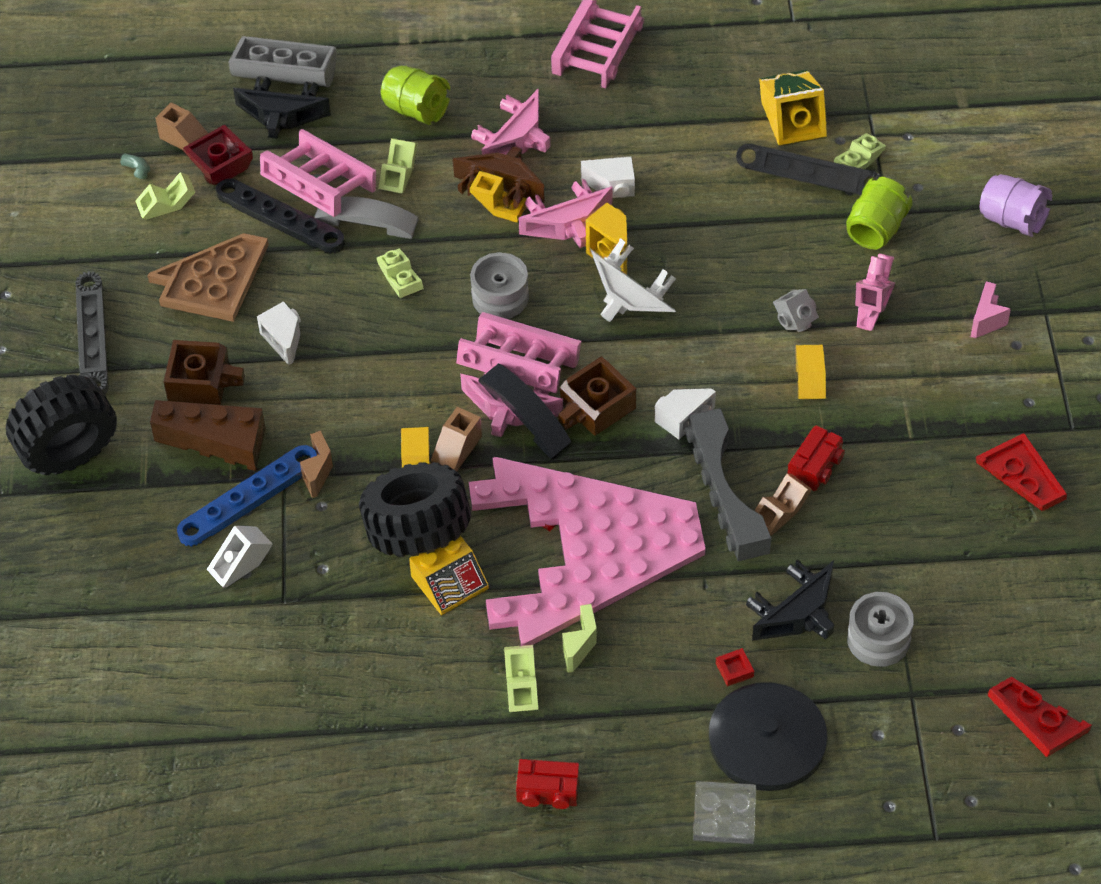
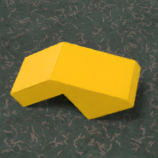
M479 171L470 187V193L494 216L518 223L519 217L522 216L526 208L525 201L527 198L523 197L516 209H514L513 203L506 207L503 203V198L508 193L504 192L503 178Z
M796 345L798 399H826V370L823 345Z
M429 427L401 428L402 467L407 464L417 465L419 462L430 464Z

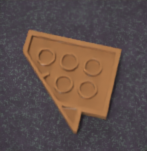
M243 233L148 274L149 283L165 286L159 298L160 306L234 322L269 246L268 238Z

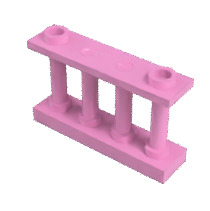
M583 0L551 56L552 74L561 76L565 67L574 66L601 74V87L607 88L610 80L615 79L618 65L636 32L642 29L644 18L641 17V6H636L632 15L627 16L599 8V5H596V0ZM597 17L626 26L622 32L590 23L592 19ZM589 33L617 42L614 48H609L581 39L583 35ZM580 49L608 57L603 65L572 55L574 51Z
M303 129L299 131V146L282 157L268 150L260 154L262 176L333 217L341 213V197L356 187L361 186L372 193L376 191L375 169ZM304 154L312 158V160L299 168L291 164V162ZM321 165L331 169L318 178L308 174ZM340 175L349 179L336 189L328 185L329 182Z
M482 312L478 319L476 341L472 342L462 338L459 340L456 363L483 372H488L499 363L519 377L525 384L557 393L561 372L560 366L576 367L579 360L581 341ZM487 343H491L494 345L501 346V348L495 349L485 345ZM514 350L521 353H525L526 355L522 357L519 355L512 354L510 352ZM538 357L551 362L549 364L536 361L535 359Z

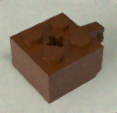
M173 340L163 381L168 401L221 405L225 387L244 385V369L229 364L227 347L221 343Z
M602 356L567 378L560 387V398L563 399L565 409L558 413V421L565 430L577 423H582L596 436L636 409V388Z

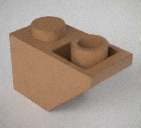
M170 103L156 117L159 138L182 150L183 147L208 134L191 112L173 103Z
M457 407L442 427L430 463H440L442 466L447 465L458 471L482 437L481 417Z

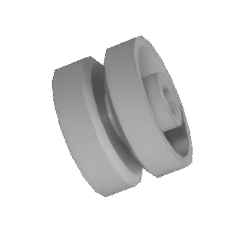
M492 253L480 258L473 265L470 273L473 306L480 314L485 312L510 319L520 314L526 308L529 300L528 272L526 265L520 258L508 253Z
M873 592L863 595L858 599L850 611L847 632V644L852 654L863 663L881 667L895 664L905 657L910 647L914 625L913 613L909 605L899 596L888 592Z

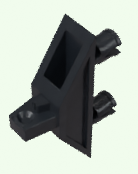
M260 76L256 78L253 90L233 88L235 104L264 126H267L268 138L277 139L281 128L291 129L331 115L329 98L316 97L319 86L315 82H313L310 89L308 81L305 82L301 95L269 92L271 80L265 77L261 84Z
M798 559L796 560L795 567L790 564L786 573L802 586L778 606L774 607L759 592L755 593V599L750 596L746 606L762 618L753 625L752 641L803 634L807 630L809 632L813 630L825 640L834 633V623L828 619L829 614L825 610V605L831 583L834 560L816 574H813Z

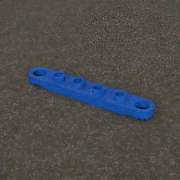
M307 445L298 446L179 523L177 527L179 540L185 546H197L198 543L201 544L209 536H213L301 479V467L297 458L299 456L302 457V455L312 458L317 456L316 451ZM190 527H195V529L198 528L199 530L193 536L184 534L185 530H188L187 528L191 529Z

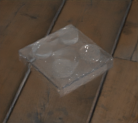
M696 781L693 840L754 844L756 785Z

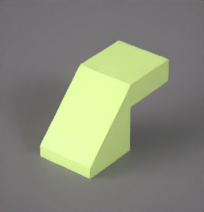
M391 139L387 164H382L378 189L404 193L414 168L417 150L416 142Z
M180 172L166 189L149 184L137 198L136 204L142 218L147 220L181 210L195 194V190L189 176Z
M591 604L580 606L582 630L562 633L563 652L568 673L574 672L597 643L596 623Z
M533 645L504 647L509 712L538 710Z

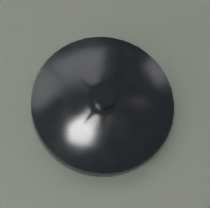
M762 682L740 687L728 694L718 704L711 717L709 746L715 762L729 778L751 789L779 791L794 787L814 774L826 752L827 727L821 711L806 695L783 684Z

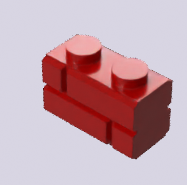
M817 425L814 426L789 462L787 474H793L809 486L812 491L817 490L821 483L826 484L832 474V466L834 464L839 465L844 457L845 450L842 449V437L832 432L828 433L826 429Z
M519 759L516 783L517 802H522L523 805L528 807H536L539 804H551L557 809H566L569 806L577 805L579 763Z

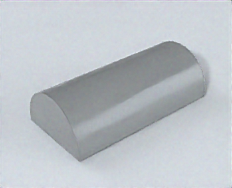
M243 36L229 60L230 73L235 77L256 79L260 76L261 80L268 77L271 81L303 85L308 81V85H312L315 82L320 87H330L336 66V47Z

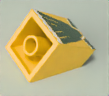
M808 70L760 78L761 102L778 145L827 137L824 90Z

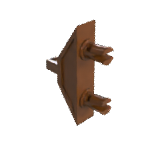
M513 146L506 155L496 152L453 158L454 177L463 179L457 187L461 194H464L468 189V196L471 195L470 187L479 171L503 178L504 192H508L503 198V203L506 207L513 203V207L516 209L523 197H530L532 200H535V195H539L542 203H545L544 184L522 161V148Z

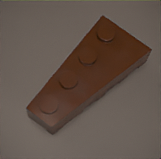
M155 400L150 419L154 441L183 450L190 448L199 451L200 455L206 457L213 455L223 458L226 463L235 465L237 462L247 465V469L257 470L266 428L262 408Z

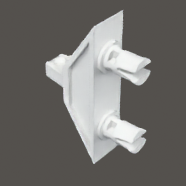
M620 238L610 255L604 258L590 249L607 293L603 300L607 303V306L601 313L604 319L610 322L617 312L623 315L627 309L629 311L676 312L662 298L676 280L674 276L671 275L663 283L668 272L662 269V272L652 286L645 288L621 271L622 268L620 266L634 249L630 244L621 252L625 241Z

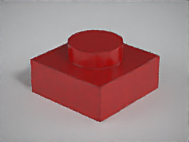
M743 648L716 657V665L727 687L754 677V669Z

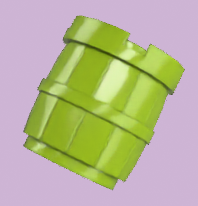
M401 65L393 67L384 77L381 86V98L387 107L401 115L413 117L424 124L432 125L430 122H438L446 112L450 98L446 97L447 90L450 91V85L448 80L443 77L430 75L418 68L414 69Z
M879 177L878 180L869 179L862 190V195L853 205L846 222L847 233L855 243L868 249L884 247L893 235L896 234L901 226L902 219L910 211L913 205L911 195L907 198L904 194L905 188L892 179L886 177Z

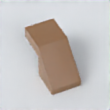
M321 431L310 434L312 448L316 451L317 456L300 462L302 478L312 498L318 496L333 467L331 451Z
M786 474L773 497H762L755 509V512L763 516L770 536L799 512L812 491L809 486L793 474Z

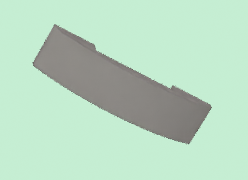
M341 197V213L335 217L319 208L314 218L333 226H339L342 220L387 228V235L412 239L418 223V216L405 209L386 202L362 197Z

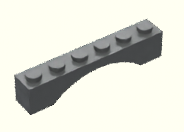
M721 408L689 415V427L685 428L686 437L689 443L693 442L695 461L697 464H701L703 468L701 470L703 483L705 486L709 485L711 504L713 507L718 508L719 525L721 529H726V542L729 551H734L737 561L770 554L771 536L763 516L740 501L730 489L724 477L721 461L728 446L729 428Z

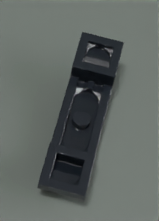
M498 363L479 378L480 384L495 400L500 398L534 434L533 441L550 459L554 458L571 443L566 431L545 403L510 370Z

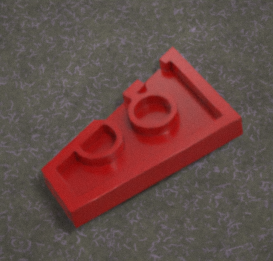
M1024 433L976 456L977 464L1041 511L1067 499L1066 492Z
M1009 677L990 688L987 695L1046 757L1087 734L1092 727L1091 724L1084 720L1080 723L1067 715L1069 711L1063 707L1058 706L1055 708L1042 700L1040 693L1013 677Z

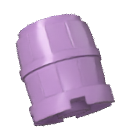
M1002 174L995 175L988 181L983 190L979 208L984 217L990 221L998 223L1005 228L1009 227L1019 230L1022 234L1033 237L1032 232L1038 233L1047 219L1050 209L1046 207L1047 200L1052 201V192L1048 187L1042 185L1035 186L1022 178H1014Z

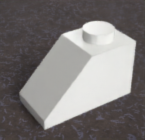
M631 157L581 161V181L582 179L586 180L591 188L599 191L613 186V198L635 196V178Z
M282 302L257 316L260 334L288 365H291L294 362L300 338L299 323L301 319L295 309H290Z
M713 389L671 391L666 397H661L655 404V422L677 439H680L686 434L685 428L689 427V415L710 411L715 408L716 391Z
M234 526L207 570L222 587H228L257 568L273 544L258 527Z

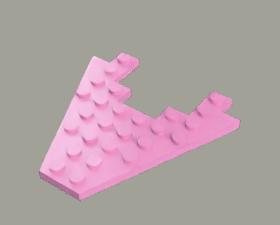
M498 457L493 458L495 479L469 482L472 511L527 505L531 528L545 526V524L559 525L565 566L538 569L541 593L486 599L489 629L518 626L521 646L534 645L580 621L581 605L591 604L593 613L705 555V544L696 502Z

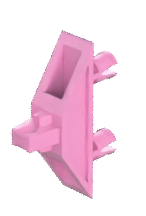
M538 89L524 103L506 95V100H501L500 109L513 114V116L495 134L478 125V130L474 129L471 136L473 140L485 145L482 148V154L498 152L506 155L513 146L522 148V154L529 148L545 153L550 148V137L539 128Z
M582 179V187L575 181L572 185V190L578 198L549 208H545L539 195H535L536 204L528 197L525 205L531 214L519 217V234L559 240L573 238L579 248L585 247L586 219L604 204H612L613 186L592 193L586 180Z
M878 254V257L872 256L866 279L856 283L855 306H858V328L872 331L880 312H883L895 286V282L888 280L894 260L892 256Z
M460 374L462 391L489 417V420H493L491 435L502 437L508 424L513 426L524 425L500 398L497 400L493 398L480 384L479 378ZM534 387V393L545 403L554 416L558 417V413L563 410V399L549 396L550 391Z

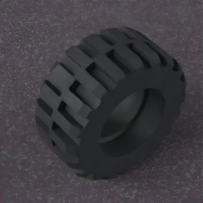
M74 374L67 375L64 378L58 376L50 382L45 381L39 384L40 386L36 389L32 388L26 393L24 398H20L16 402V407L12 408L9 412L5 428L8 440L25 468L42 475H50L51 473L56 475L62 474L65 470L71 471L80 464H86L90 461V458L97 456L101 453V449L109 444L110 437L114 436L117 425L116 412L98 383L86 376H76Z
M419 462L417 465L407 464L399 469H391L385 475L381 474L376 478L375 482L371 481L367 485L359 502V509L369 542L374 548L390 556L395 554L397 557H405V555L413 557L425 552L427 554L435 552V549L444 548L449 545L450 541L457 540L461 533L465 532L471 520V509L461 475L450 466H442L440 463L435 462L432 464H427L426 462Z

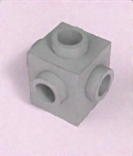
M806 289L792 290L773 301L778 312V320L786 330L804 331L812 326V321L819 318L816 312V304Z

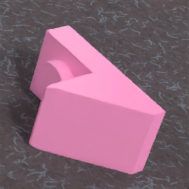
M985 283L973 320L971 337L978 338L1008 324L1011 310L1010 308L997 305L999 296L994 295L996 284Z

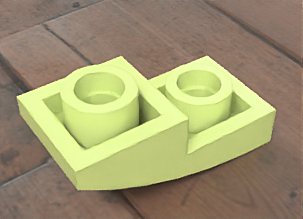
M866 133L852 141L850 149L835 157L834 163L866 169L881 155L886 145L878 141L876 137Z
M400 248L388 251L384 255L377 257V262L382 272L400 298L424 289L422 280L412 270L410 260Z

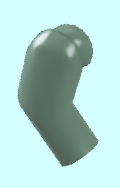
M125 153L121 157L122 166L136 169L134 172L136 178L147 179L151 168L145 159Z

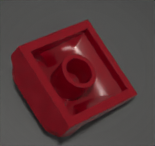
M225 125L183 147L186 155L203 172L205 181L212 185H217L218 182L226 178H233L249 168L250 162L253 159L252 150Z

